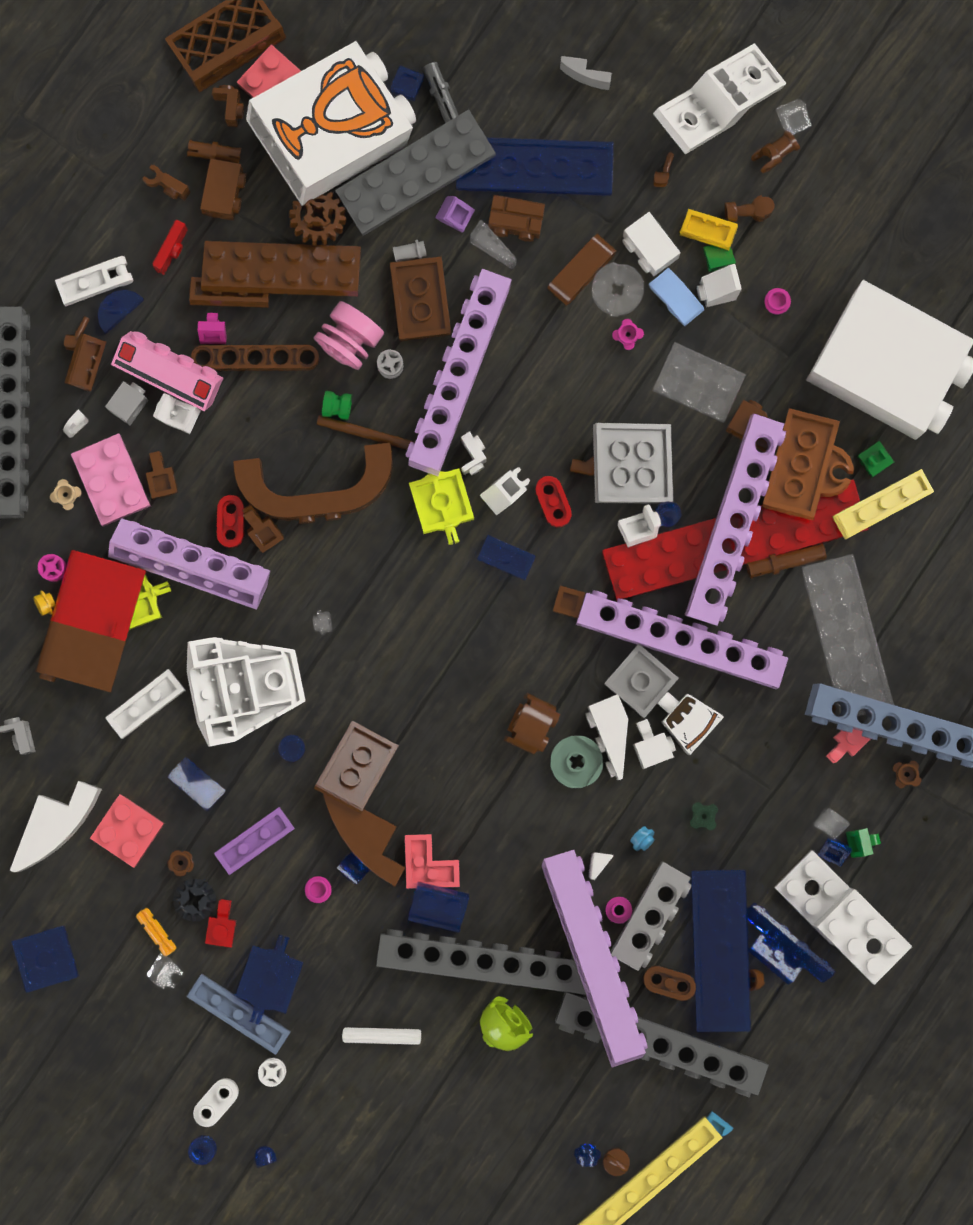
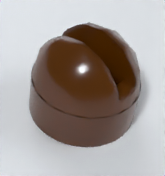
M757 969L746 970L742 975L744 988L748 991L761 989L765 984L764 974Z

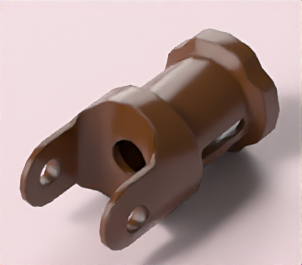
M784 131L782 137L772 144L767 143L752 155V161H756L762 156L771 158V161L761 168L762 173H766L782 162V158L793 150L798 151L800 149L798 142L790 131Z

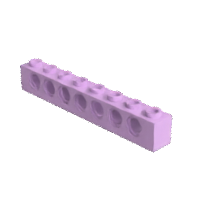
M484 269L481 270L480 276H474L470 286L473 294L470 300L465 299L461 314H464L462 323L457 322L454 327L452 337L455 338L452 347L447 346L442 360L446 362L443 371L438 370L433 383L437 388L434 395L429 394L424 409L428 410L425 419L420 418L415 429V433H418L415 443L410 442L406 453V457H409V466L439 476L510 290L512 279ZM482 296H487L492 302L489 305H482L478 299ZM477 319L482 322L483 326L479 329H474L469 325V322ZM464 343H469L474 347V350L466 353L460 349V346ZM461 367L465 373L462 376H454L451 373V369ZM450 390L455 393L456 397L453 400H445L441 394L444 391ZM437 414H442L446 417L447 421L439 425L434 423L432 418ZM427 438H433L438 444L435 448L429 449L423 445V442Z
M757 414L750 415L685 616L717 626L719 621H724L728 607L724 606L727 596H732L736 586V582L732 580L735 571L740 572L744 557L741 556L743 547H748L753 532L749 531L752 521L756 522L761 510L758 502L760 496H765L769 486V481H766L768 471L774 470L778 456L774 455L777 445L781 446L785 438L786 431L782 430L784 423ZM758 438L766 440L768 444L765 453H760L755 448V442ZM750 463H754L759 467L760 472L756 478H752L747 474V467ZM742 488L748 489L751 493V500L748 503L741 502L738 497L739 491ZM734 513L740 514L743 518V524L738 529L734 528L730 523V518ZM727 538L733 540L735 548L730 554L725 553L722 549V542ZM719 563L723 564L727 570L726 575L721 579L717 578L713 572L714 567ZM711 588L715 589L718 593V600L713 604L708 603L705 599L706 592Z
M593 590L592 594L586 593L576 623L578 626L637 645L640 644L643 647L773 689H778L788 661V657L782 656L783 651L768 647L766 651L757 648L758 643L743 639L741 643L732 640L733 635L718 631L716 635L707 632L708 627L701 624L685 625L682 624L683 619L668 615L667 618L657 615V610L643 607L642 610L633 608V603L618 598L617 602L607 599V594ZM605 607L611 608L614 611V619L604 621L600 617V610ZM630 615L636 616L639 620V627L633 630L629 629L625 624L626 617ZM656 623L662 625L664 635L660 638L654 637L650 632L651 625ZM678 632L688 634V645L681 646L676 642L675 636ZM703 640L712 641L714 644L713 653L706 654L701 650V642ZM728 648H735L739 652L737 662H731L727 659L726 651ZM754 656H760L764 660L762 670H756L752 667L751 659Z

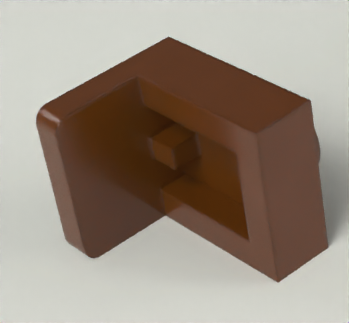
M220 85L219 88H212L214 100L227 101L225 114L227 126L238 127V120L243 119L244 104L240 103L238 89L230 85Z

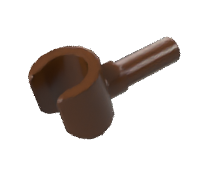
M668 153L663 172L655 171L654 187L667 186L670 166L674 157L673 153Z
M83 317L75 336H65L64 346L66 350H75L79 334L84 332L90 320L89 318Z

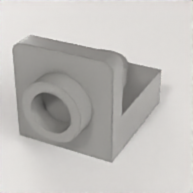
M19 717L5 720V725L0 726V733L15 731V735H12L15 750H19L20 754L24 755L36 752L29 722L20 721Z

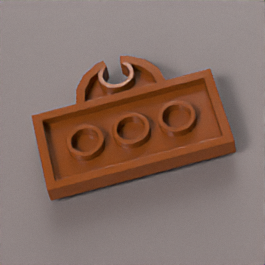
M789 408L783 431H786L785 438L777 450L776 456L778 458L775 468L771 472L769 486L762 505L763 508L814 520L820 497L839 495L848 488L851 483L850 479H836L832 474L833 470L837 468L843 469L847 474H853L854 471L850 456L843 449L834 445L840 421Z

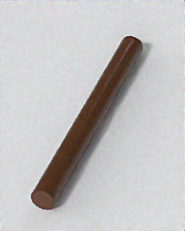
M319 415L317 425L380 443H390L391 446L408 450L410 442L415 443L412 440L330 417H323L322 415Z

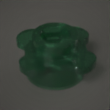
M699 802L693 804L691 826L696 829L699 827H706L708 830L715 829V814L718 812L717 806L714 804L705 806ZM702 814L707 815L706 819L702 818Z

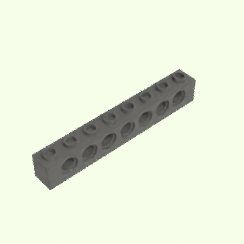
M0 307V518H24V511H28L29 506L28 496H24V485L29 483L28 470H25V459L29 458V446L25 444V433H29V419L25 418V408H29L30 397L29 392H25L26 382L30 380L29 366H26V356L30 355V342L26 340V330H30V315L26 314L22 307ZM12 329L16 330V337L11 341H6V332ZM10 355H15V364L6 367L4 364L5 359ZM9 381H15L16 387L14 391L6 393L4 391L5 384ZM8 407H15V415L10 419H6L4 411ZM11 432L15 433V441L10 445H5V435ZM13 458L15 460L14 468L10 471H5L3 468L4 462L7 459ZM13 484L15 487L13 495L4 497L3 489L5 486Z
M387 929V934L381 933L377 967L586 995L573 955L571 958L561 957V952L545 950V955L534 954L535 949L519 947L518 951L508 950V945L493 943L492 948L482 947V942L475 940H466V944L455 943L456 938L440 936L439 941L429 940V934L413 933V937L402 936L403 931ZM403 943H408L413 947V955L409 958H403L398 953V947ZM428 947H436L440 952V957L436 961H428L424 955L425 950ZM456 950H461L466 954V961L461 965H456L451 961V954ZM481 954H488L492 957L493 963L489 968L484 969L477 964V959ZM509 957L516 958L519 962V967L514 972H508L504 969V961ZM535 961H541L545 964V971L539 976L533 975L530 972V966ZM566 964L571 967L572 972L567 979H561L557 976L556 971L560 965Z
M565 992L555 1018V1022L560 1024L558 1029L574 1034L575 1030L585 1033V1039L599 1043L602 1038L588 998L571 992ZM582 1011H589L592 1014V1021L587 1025H581L577 1021V1017ZM638 1017V1023L635 1024L637 1029L644 1034L647 1042L646 1053L640 1059L649 1061L650 1057L661 1060L660 1066L675 1070L676 1066L686 1069L685 1075L700 1079L701 1075L711 1078V1084L721 1088H725L726 1084L736 1087V1093L749 1098L751 1093L759 1095L769 1066L766 1062ZM658 1038L667 1040V1048L663 1052H656L653 1049V1043ZM684 1047L692 1049V1057L688 1061H681L678 1057L679 1051ZM709 1056L716 1057L718 1061L716 1068L713 1070H706L704 1068V1061ZM735 1065L741 1066L743 1070L741 1077L731 1079L729 1076L731 1067Z

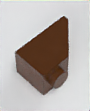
M743 400L726 431L743 440L750 415L757 414L768 418L767 413L762 410L763 407L753 400L748 402ZM758 438L755 442V448L765 453L768 444L766 440Z

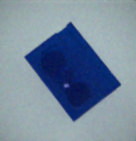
M417 882L408 920L460 932L461 923L463 922L469 901V894Z

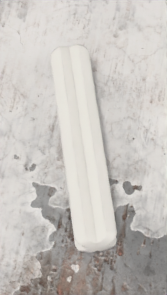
M344 1028L342 1040L345 1043L420 1044L421 1030Z

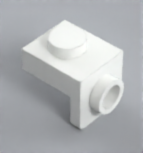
M164 393L156 406L153 416L168 426L190 434L201 410Z
M468 432L461 437V442L473 461L464 465L461 471L464 475L467 473L474 475L484 468L483 464L486 462V457L482 450L485 447L477 435L473 437Z
M649 504L644 506L643 513L618 521L619 530L627 547L656 538L658 529L661 526L658 513L653 512Z

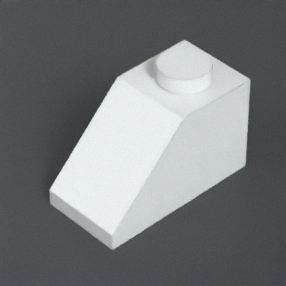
M735 264L703 276L700 280V285L697 286L700 301L704 300L706 307L734 301L742 289Z

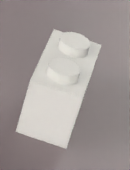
M650 212L624 230V239L622 241L629 252L632 253L634 251L640 258L638 263L646 273L650 272L653 277L679 259L680 251Z

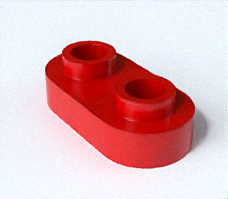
M545 476L537 482L535 490L547 522L553 527H563L571 519L572 511L560 481L555 477ZM546 486L553 488L554 492L551 495L544 493L543 489ZM554 511H562L563 517L556 519L553 516Z
M234 495L224 496L217 506V539L226 548L239 546L244 538V512L242 511L244 504L240 498ZM229 505L236 506V511L233 514L227 512ZM229 531H234L236 534L232 540L226 538V534Z

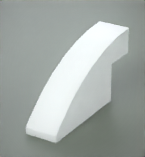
M78 781L69 805L43 795H38L10 871H23L44 860L65 844L84 823L102 789Z

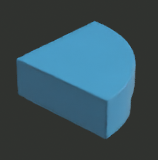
M713 1111L706 1117L721 1136H725L733 1130L731 1125Z

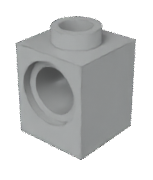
M123 381L105 407L122 421L131 425L148 402V399L143 395L145 390L134 382L128 385Z

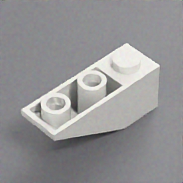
M617 694L588 706L589 712L585 715L590 727H596L599 737L595 738L601 753L606 751L609 761L605 764L610 776H616L617 780L623 779L628 717Z

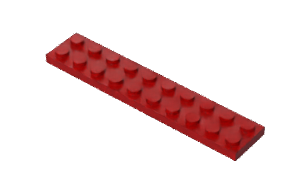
M854 479L851 480L848 488L841 494L819 498L814 520L766 509L761 505L758 519L756 522L752 521L749 531L753 532L748 547H743L741 556L744 557L743 565H746L747 562L769 558L770 554H775L776 556L842 538L843 535L833 516L860 502ZM734 513L730 518V523L734 528L738 529L743 524V518L740 514ZM716 518L658 534L654 539L627 547V544H622L602 550L616 601L618 598L626 599L697 579ZM727 538L722 542V549L725 553H732L735 544L733 540ZM719 563L714 567L713 572L715 574L725 571L726 567Z

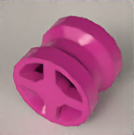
M47 554L40 559L38 571L46 580L57 582L63 579L67 565L59 556Z

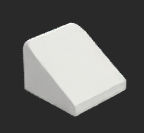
M593 852L591 854L589 878L595 880L612 859L613 855Z

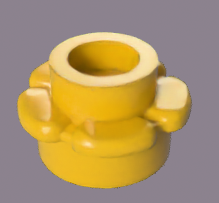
M40 591L39 595L33 597L37 609L42 616L48 613L52 615V608L55 607L54 599L50 593L45 594L43 591Z

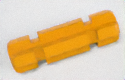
M148 908L143 909L136 915V918L141 925H145L144 929L154 943L160 946L159 950L164 956L170 955L176 950L175 944L172 940H168L167 933L159 922L152 918L154 915Z

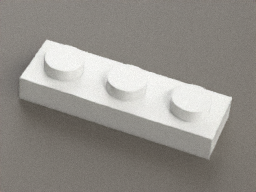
M168 669L108 715L106 719L120 738L124 739L182 694L185 689Z

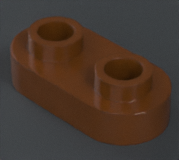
M655 965L649 967L643 975V982L646 988L660 995L684 1001L690 999L696 991L694 979L682 972ZM654 974L661 976V981L658 984H654L651 980ZM681 981L687 985L684 991H678L677 984Z

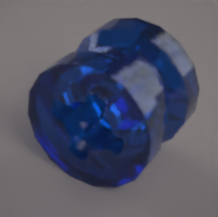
M207 1135L198 1136L189 1146V1158L198 1165L208 1164L217 1152V1145L214 1139Z

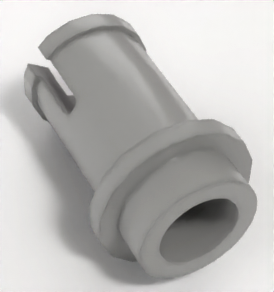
M415 240L416 243L393 247L396 262L426 257L424 241L418 242V240Z

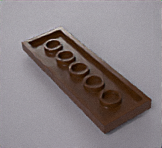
M205 241L201 290L358 297L361 247Z

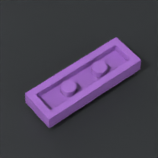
M278 807L214 854L227 873L231 875L295 828L282 809Z

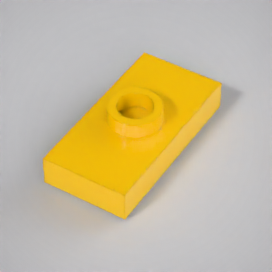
M688 209L680 235L730 250L738 224Z

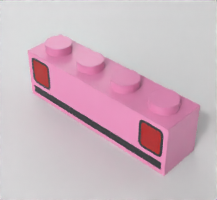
M130 331L121 338L111 365L203 411L213 404L223 377L217 375L214 369L206 366L201 367L195 364L192 358L185 355H177L171 352L168 346L161 343L155 344L147 340V337L140 332Z

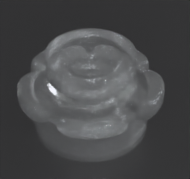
M318 610V615L313 616L315 632L320 631L321 635L332 632V621L329 611L321 612V610Z

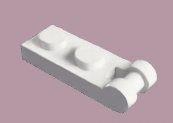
M120 256L55 280L63 304L68 306L119 286L131 284L134 280L131 273L127 272L125 257ZM116 270L118 276L110 278L108 271Z

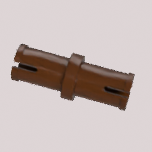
M189 140L188 157L211 158L237 164L240 162V147L218 145V142L214 141L210 144Z

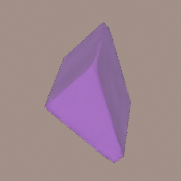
M447 196L436 215V219L463 232L475 209L455 196Z

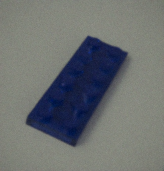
M487 138L496 156L458 178L456 183V190L612 196L614 142Z
M746 870L692 871L697 1032L751 1031Z

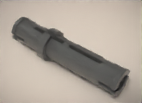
M437 62L425 65L422 70L431 88L429 92L431 96L435 97L445 123L459 116L448 91L450 86L448 82L444 81Z

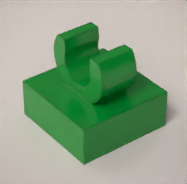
M880 441L857 456L871 478L894 463Z
M868 828L846 832L852 858L874 854L872 846L881 844L879 834L869 835Z

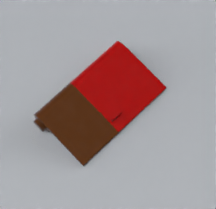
M71 550L36 668V672L40 673L39 678L55 682L56 678L107 692L112 691L146 570Z

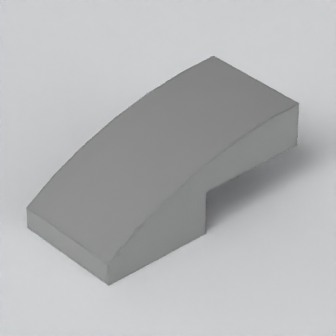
M561 56L560 69L564 73L583 84L609 90L612 73L587 70V59Z

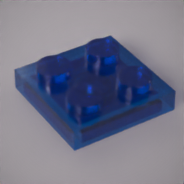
M65 925L11 941L26 993L79 977Z

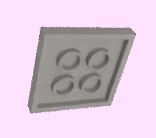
M593 424L595 503H673L671 424Z

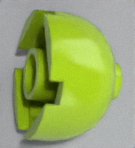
M498 996L482 1012L480 1026L483 1039L490 1047L506 1051L515 1050L533 1036V1034H529L532 1026L520 1008L515 1005L512 1009L509 1005L505 1004L508 999Z

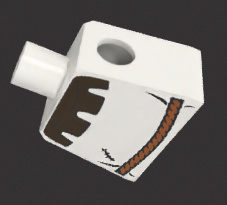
M667 692L657 703L669 713L662 721V724L687 755H691L723 719L720 713L689 694H686L679 702Z

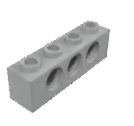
M662 861L660 862L634 908L631 917L611 949V956H616L618 960L639 971L641 966L646 968L653 955L649 953L653 944L659 945L666 932L662 928L667 920L670 922L673 920L679 909L675 906L680 897H686L692 886L688 883L690 880L689 876ZM664 886H668L672 890V897L666 902L661 901L658 897V891ZM649 910H656L659 913V920L656 924L649 925L645 921V914ZM637 933H643L646 937V943L641 948H636L632 944V938Z

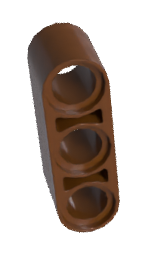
M596 234L552 280L547 289L563 304L569 305L605 267L617 251L599 234Z

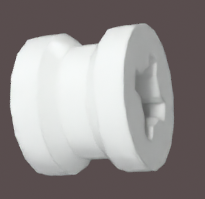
M277 1058L265 1060L258 1070L260 1081L269 1087L280 1084L286 1075V1066Z

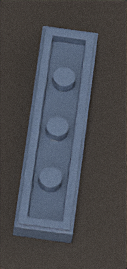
M204 974L200 975L187 995L189 999L275 1055L291 1032Z

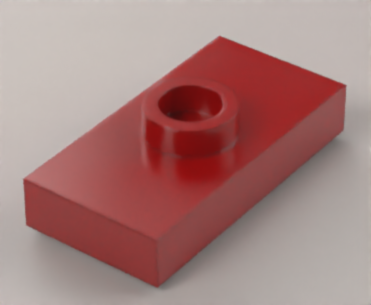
M175 220L153 262L155 270L163 275L166 273L172 259H177L183 248L181 242L188 231L186 224L179 220Z

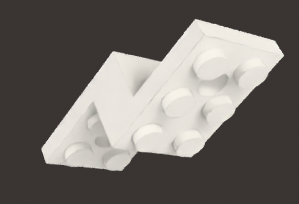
M754 43L706 71L690 90L662 105L653 114L681 150L687 154L735 125L749 108L781 90L786 82ZM749 73H752L756 79L752 78ZM685 119H689L692 125L688 124Z
M810 850L774 887L830 944L836 946L874 985L912 947L855 889L850 888L813 850ZM809 880H815L819 885V890L815 895H808L805 891V884ZM872 938H876L881 945L880 950L875 954L869 953L866 948L867 942Z

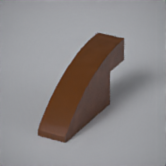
M323 794L332 821L350 850L376 875L396 886L406 867L384 856L383 853L397 826L365 809L360 814Z

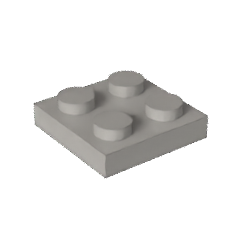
M638 644L604 685L616 695L618 694L619 698L641 717L645 718L679 678Z

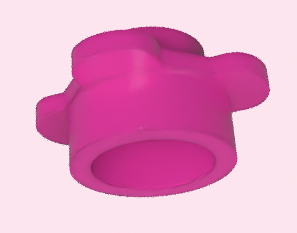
M625 319L622 321L620 328L613 332L612 336L615 341H620L626 350H631L634 348V343L638 339L643 338L644 332L633 324L632 320ZM627 332L631 334L629 337L626 336Z

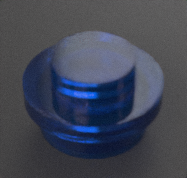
M662 502L655 509L662 526H674L681 518V509L674 502Z
M286 736L279 744V753L286 761H297L305 753V744L298 736Z
M582 1144L580 1148L574 1150V1157L576 1158V1163L581 1166H595L601 1157V1152L594 1145Z

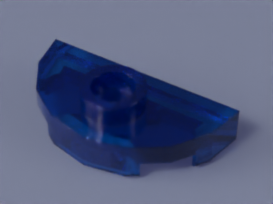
M129 290L115 291L106 296L100 304L98 311L99 325L104 333L107 334L141 304L144 298L136 292Z

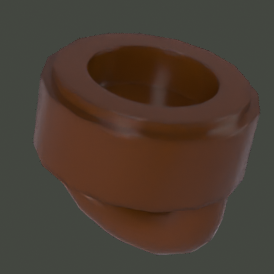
M612 1148L605 1153L603 1165L609 1174L620 1176L628 1171L630 1159L624 1150Z

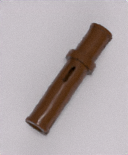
M821 543L776 556L775 554H770L769 558L747 562L746 568L749 578L752 579L769 573L776 575L781 570L826 560L827 556L824 545Z

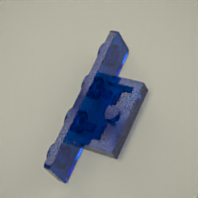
M753 903L744 910L742 915L762 931L748 951L788 985L795 980L803 967L822 983L835 974V970L830 967V964L825 959L819 958L810 950L805 942L798 940L789 932L785 925L778 923L772 918L765 908Z

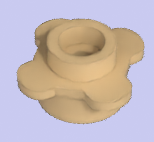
M65 479L59 480L58 486L50 494V499L53 503L58 502L63 505L65 510H71L74 507L75 499L81 496V489L77 486H71ZM65 492L68 493V496H67V497H64V496H63V494H64Z

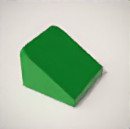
M713 245L703 247L709 273L732 264L736 265L731 247L730 250Z

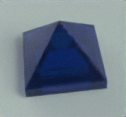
M827 838L817 855L838 866H842L851 853L852 848L838 839Z
M350 853L337 867L344 878L355 885L370 871L353 853Z

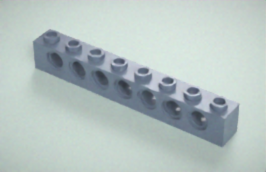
M813 684L805 715L813 717L812 722L822 725L832 722L838 724L837 729L852 733L853 729L863 731V737L877 740L878 736L887 738V744L902 747L904 743L912 746L911 751L927 755L928 751L937 753L936 758L952 762V758L962 760V766L973 768V728L827 685ZM835 702H838L842 708L838 716H835L832 712V705ZM860 709L866 713V720L862 724L857 720V713ZM886 716L891 721V727L887 731L882 727V720ZM910 724H913L916 729V733L912 738L907 734V728ZM935 731L940 734L941 738L938 745L932 742V735ZM959 739H963L965 742V749L962 752H959L957 749Z

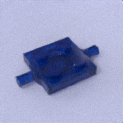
M279 935L274 950H265L252 946L235 996L247 1000L255 1006L249 1021L254 1023L258 1013L255 1022L260 1025L264 1010L274 1009L285 1014L287 1013L303 966V962L292 959L284 953L290 938L285 936L281 946L283 935Z

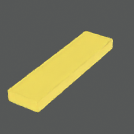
M921 469L834 515L833 519L846 540L930 495L934 490Z

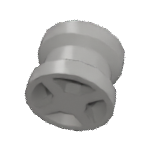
M385 350L378 356V371L383 377L393 379L402 373L404 367L403 360L397 351Z

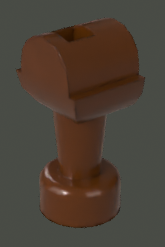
M762 195L757 196L753 203L736 206L735 202H725L726 221L736 222L738 217L751 216L754 220L763 222L764 219L771 216L775 204L771 198L762 197Z

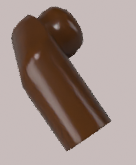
M594 456L587 461L572 459L570 471L593 476Z

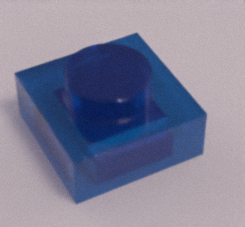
M399 66L390 92L403 95L405 98L415 101L424 75Z

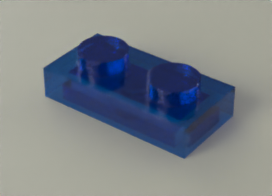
M488 535L477 560L525 581L536 556Z

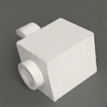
M516 468L513 471L509 470L480 494L481 498L496 515L527 491L525 486L528 485L530 480L527 478L522 482L517 478V473L521 471L520 468Z
M647 719L636 723L643 741L635 743L633 746L642 769L674 757L672 752L676 751L671 736L666 737L665 733L653 736Z

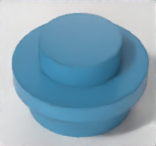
M645 826L639 829L630 840L634 845L633 848L636 851L640 849L645 851L654 842L653 835L655 832L652 829L648 830Z

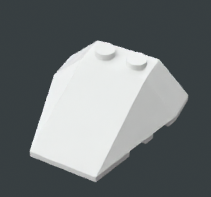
M216 637L188 642L187 676L196 721L209 747L235 742L305 702L295 650L249 644L242 641H229Z

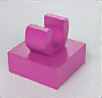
M207 313V321H198L200 344H226L225 322H219L218 313Z

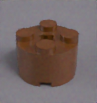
M526 693L523 698L528 701L525 705L519 704L508 727V731L512 732L511 737L505 736L504 740L531 754H535L537 751H544L549 741V737H546V734L550 727L554 728L556 726L560 713L556 712V706Z

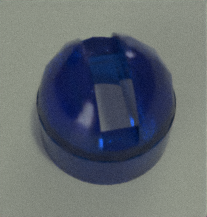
M262 1146L255 1152L254 1158L257 1168L277 1161L276 1154L270 1147Z

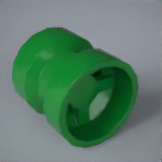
M325 391L322 416L331 417L338 415L340 419L349 420L352 394L344 393L339 396L332 391Z

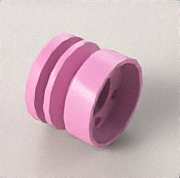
M339 301L330 314L331 319L337 326L333 327L323 324L322 329L329 337L317 332L314 339L332 358L344 365L359 370L362 362L355 355L363 359L368 357L367 352L361 345L365 344L375 348L384 335V331L366 315L349 304Z

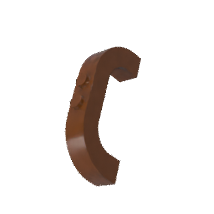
M382 443L364 446L366 458L365 473L355 486L346 490L288 497L277 495L265 485L260 458L233 461L235 478L246 500L256 510L266 516L269 515L271 518L286 521L299 520L300 524L313 523L315 518L325 517L326 521L341 519V515L355 513L367 508L382 495L392 473L391 444Z

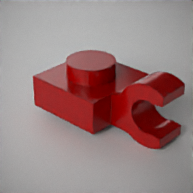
M219 900L217 917H209L205 944L224 947L233 946L236 920L229 919L231 900Z

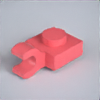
M853 729L852 733L841 730L833 737L839 744L826 757L832 763H836L846 752L854 756L870 739L862 736L863 731Z

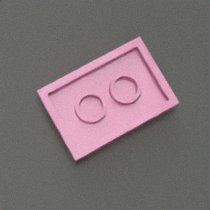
M116 434L71 454L101 526L104 527L151 506L120 434Z

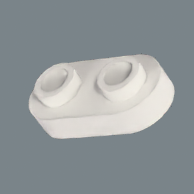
M228 1078L218 1080L195 1106L193 1112L195 1121L204 1127L213 1126L237 1099L239 1094L237 1084ZM220 1089H228L229 1096L226 1098L222 1097ZM203 1109L211 1111L210 1118H205L202 1115Z

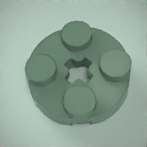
M570 736L561 740L554 747L551 754L550 767L555 778L561 784L570 788H583L595 782L600 776L603 769V757L598 745L593 740L585 736ZM581 755L583 757L581 760L584 764L583 767L571 768L572 762L569 760L570 757Z

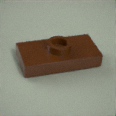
M80 333L64 383L91 392L106 342Z

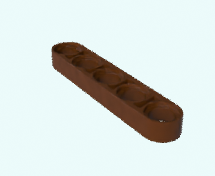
M202 345L196 347L191 353V358L195 364L201 367H210L215 371L312 370L319 363L318 351L311 345ZM202 351L208 352L211 357L206 365H200L196 362L197 354ZM227 351H232L237 356L235 363L231 365H226L222 362V356ZM253 351H259L263 356L261 363L253 365L248 361V356ZM278 351H285L288 353L289 359L287 363L280 365L274 361V355ZM304 351L314 353L315 359L311 364L306 365L300 361V355Z

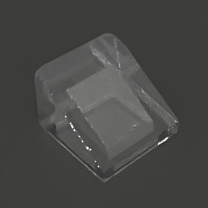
M800 99L776 108L784 130L790 131L792 135L812 126L805 103Z
M830 808L824 809L814 823L816 827L834 839L850 825L846 819Z

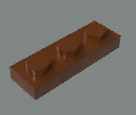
M191 277L189 300L190 305L268 308L270 293L202 291L201 277Z

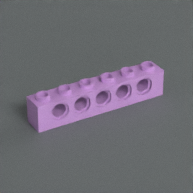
M121 518L109 544L108 557L254 609L258 608L268 585L270 571L259 565H253L236 557L221 554L211 548L202 547L185 539L170 536L160 530L142 526L134 521Z

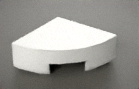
M78 409L68 420L63 431L69 438H72L89 420Z

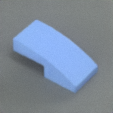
M669 268L649 283L650 289L667 305L668 310L684 326L704 311V307Z

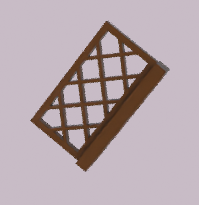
M225 0L165 38L199 93L265 52L270 45L274 46L286 38L282 25L275 19L263 0H255L253 8L241 7L242 0ZM225 10L234 11L232 21L219 20L220 13ZM239 12L251 14L249 25L236 23ZM256 15L266 16L270 20L263 27L254 26ZM203 24L212 25L210 36L197 34L198 28ZM217 26L230 28L227 39L214 37ZM234 29L246 30V38L241 41L232 40ZM182 37L190 38L188 50L177 48L174 42ZM195 40L208 41L205 52L193 51ZM213 42L226 44L224 51L219 55L210 53ZM191 56L204 58L202 65L192 71L189 66Z

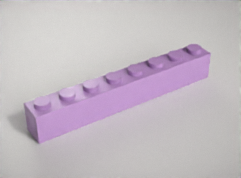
M574 850L546 858L541 866L611 1067L642 1058L646 1053L647 1042L644 1034H639L635 1024L638 1023L637 1013L634 1007H629L627 985L625 982L620 981L617 973L620 972L616 956H611L609 950L611 946L610 937L607 931L603 932L600 924L602 921L600 909L598 906L594 907L591 899L593 896L592 886L589 881L585 882L582 874L585 871L583 861L580 856L576 857Z

